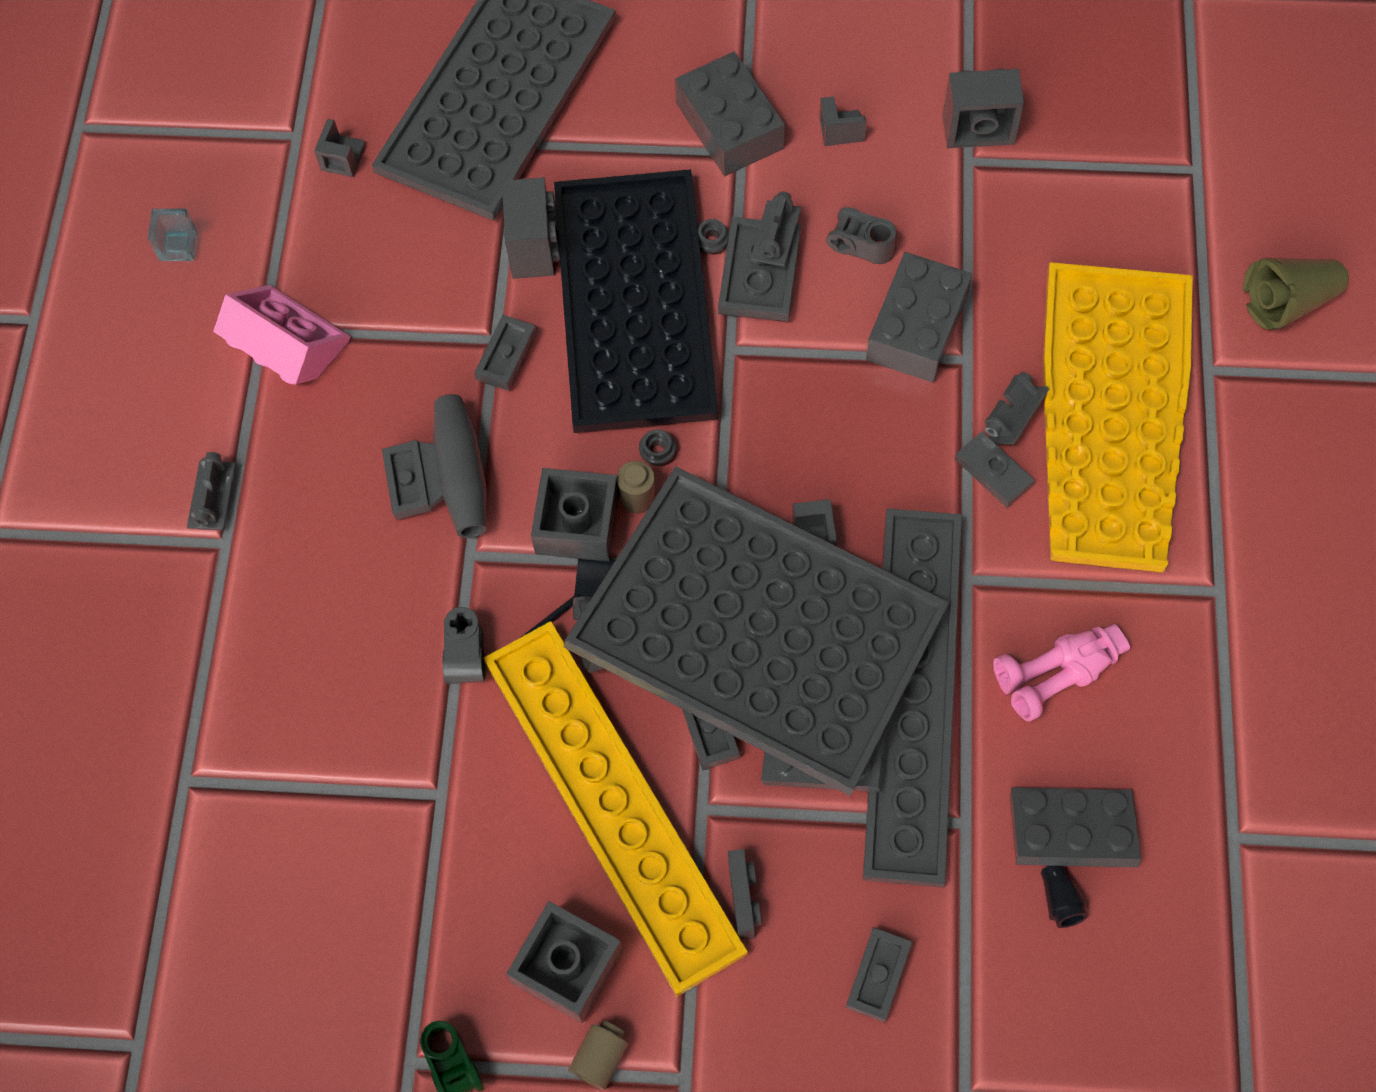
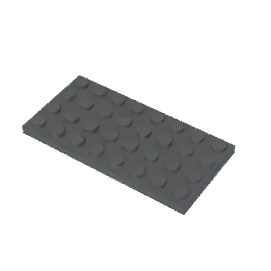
M477 0L372 163L374 173L494 221L503 207L502 181L517 180L521 177L616 20V10L590 0Z

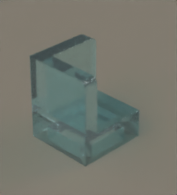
M152 209L148 240L159 261H194L198 231L188 210Z

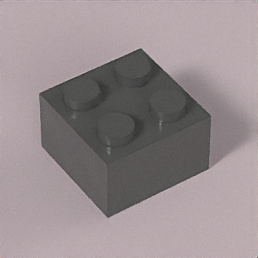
M1000 68L989 71L965 70L949 73L943 109L947 149L1015 145L1024 105L1019 69Z
M545 177L502 181L504 236L512 278L554 276V262H560V254L556 234L558 232L557 213L555 211L553 191H547Z
M542 468L531 532L535 554L609 562L619 499L617 475Z
M548 901L506 975L511 984L583 1023L623 952L621 940Z

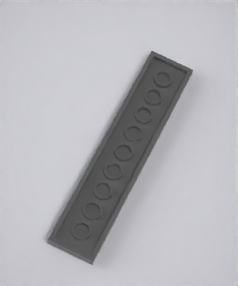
M886 509L882 569L949 602L887 725L881 792L868 791L862 879L864 881L944 888L962 514Z

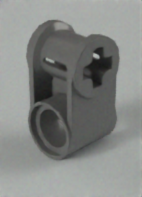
M850 207L840 209L837 215L838 223L834 231L829 232L826 238L830 248L838 253L849 254L874 264H885L894 257L896 229L891 221L862 213Z
M467 607L454 608L448 612L444 620L442 664L445 684L485 682L486 665L483 659L485 657L483 630L478 622V617L473 610ZM468 624L469 626L465 628V633L459 634L458 632L462 631V625Z

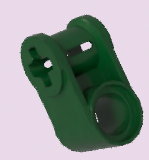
M438 1020L427 1025L421 1033L420 1044L432 1072L431 1077L437 1092H471L475 1089L481 1092L485 1090L477 1067L471 1055L468 1054L459 1032L446 1021ZM442 1031L449 1032L452 1037L451 1046L443 1053H435L431 1046L433 1037Z

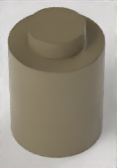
M640 461L628 462L619 469L617 485L622 507L631 513L639 514L646 512L656 498L653 470L649 465Z
M603 1021L601 1026L592 1024L568 1071L586 1083L605 1091L628 1046V1043L622 1039L625 1032L607 1021Z

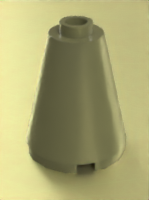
M1264 258L1255 261L1247 269L1243 282V292L1249 291L1251 303L1246 304L1247 310L1253 320L1263 329L1284 328L1342 294L1347 288L1349 275L1343 264L1333 259Z

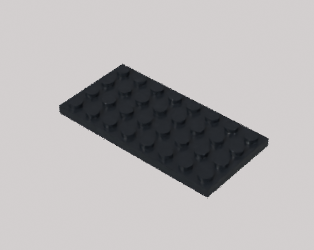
M691 169L554 182L574 433L717 420L718 405Z

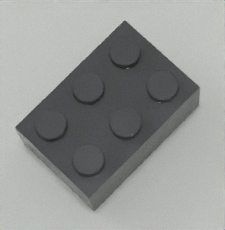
M735 51L675 78L676 104L724 177L784 149L785 124Z
M904 252L870 334L866 361L934 383L968 297L973 273Z

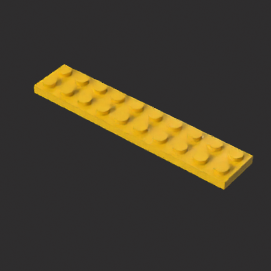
M552 622L546 623L484 657L486 666L676 997L748 955L746 948L570 652L564 648V642Z

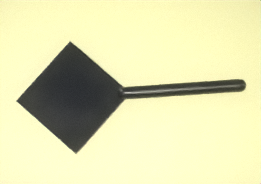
M578 559L574 596L524 635L550 621L553 622L573 606L575 597L593 596L616 560L610 559L607 562Z

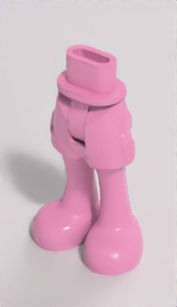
M1112 624L1104 629L1098 626L1090 631L1066 634L1057 638L1054 642V648L1025 663L1019 664L1008 654L1000 655L994 659L993 667L997 681L1004 694L1014 692L1011 696V705L1016 713L1025 721L1030 722L1041 716L1043 711L1042 704L1048 698L1073 684L1083 687L1096 681L1099 674L1110 664L1117 663L1118 655L1130 650V645L1116 624ZM1059 666L1063 669L1038 685L1020 688L1030 680Z

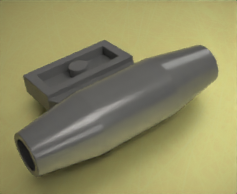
M455 394L444 395L434 401L433 444L414 440L382 449L392 513L399 520L429 512L444 499L457 535L462 538H473L487 531V486L478 439L462 397Z

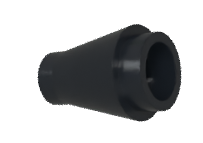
M1047 866L1042 869L1040 874L1044 882L1049 919L1055 921L1058 928H1067L1083 922L1088 917L1086 911L1088 903L1067 874L1064 866Z

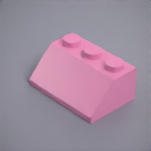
M271 285L225 294L213 331L224 338L229 346L241 349L252 356L254 362L269 367L278 373L283 381L294 385L317 379L347 345L351 337Z

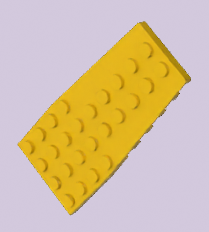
M1049 262L1047 269L1042 367L1043 386H1048L1049 388L1044 396L1049 541L1050 559L1052 561L1152 572H1164L1168 565V546L1172 534L1171 520L1176 500L1175 486L1180 466L1179 452L1184 432L1183 418L1187 406L1191 372L1193 275Z

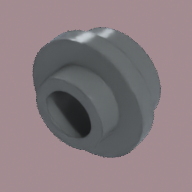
M708 219L698 226L700 250L706 253H717L726 248L729 231L721 221ZM710 236H714V237H716L717 239L710 240V239H707V238L710 237Z
M663 430L649 431L642 437L639 443L640 455L648 464L655 466L664 465L675 455V441L670 434ZM655 446L664 448L662 452L656 453L651 451Z

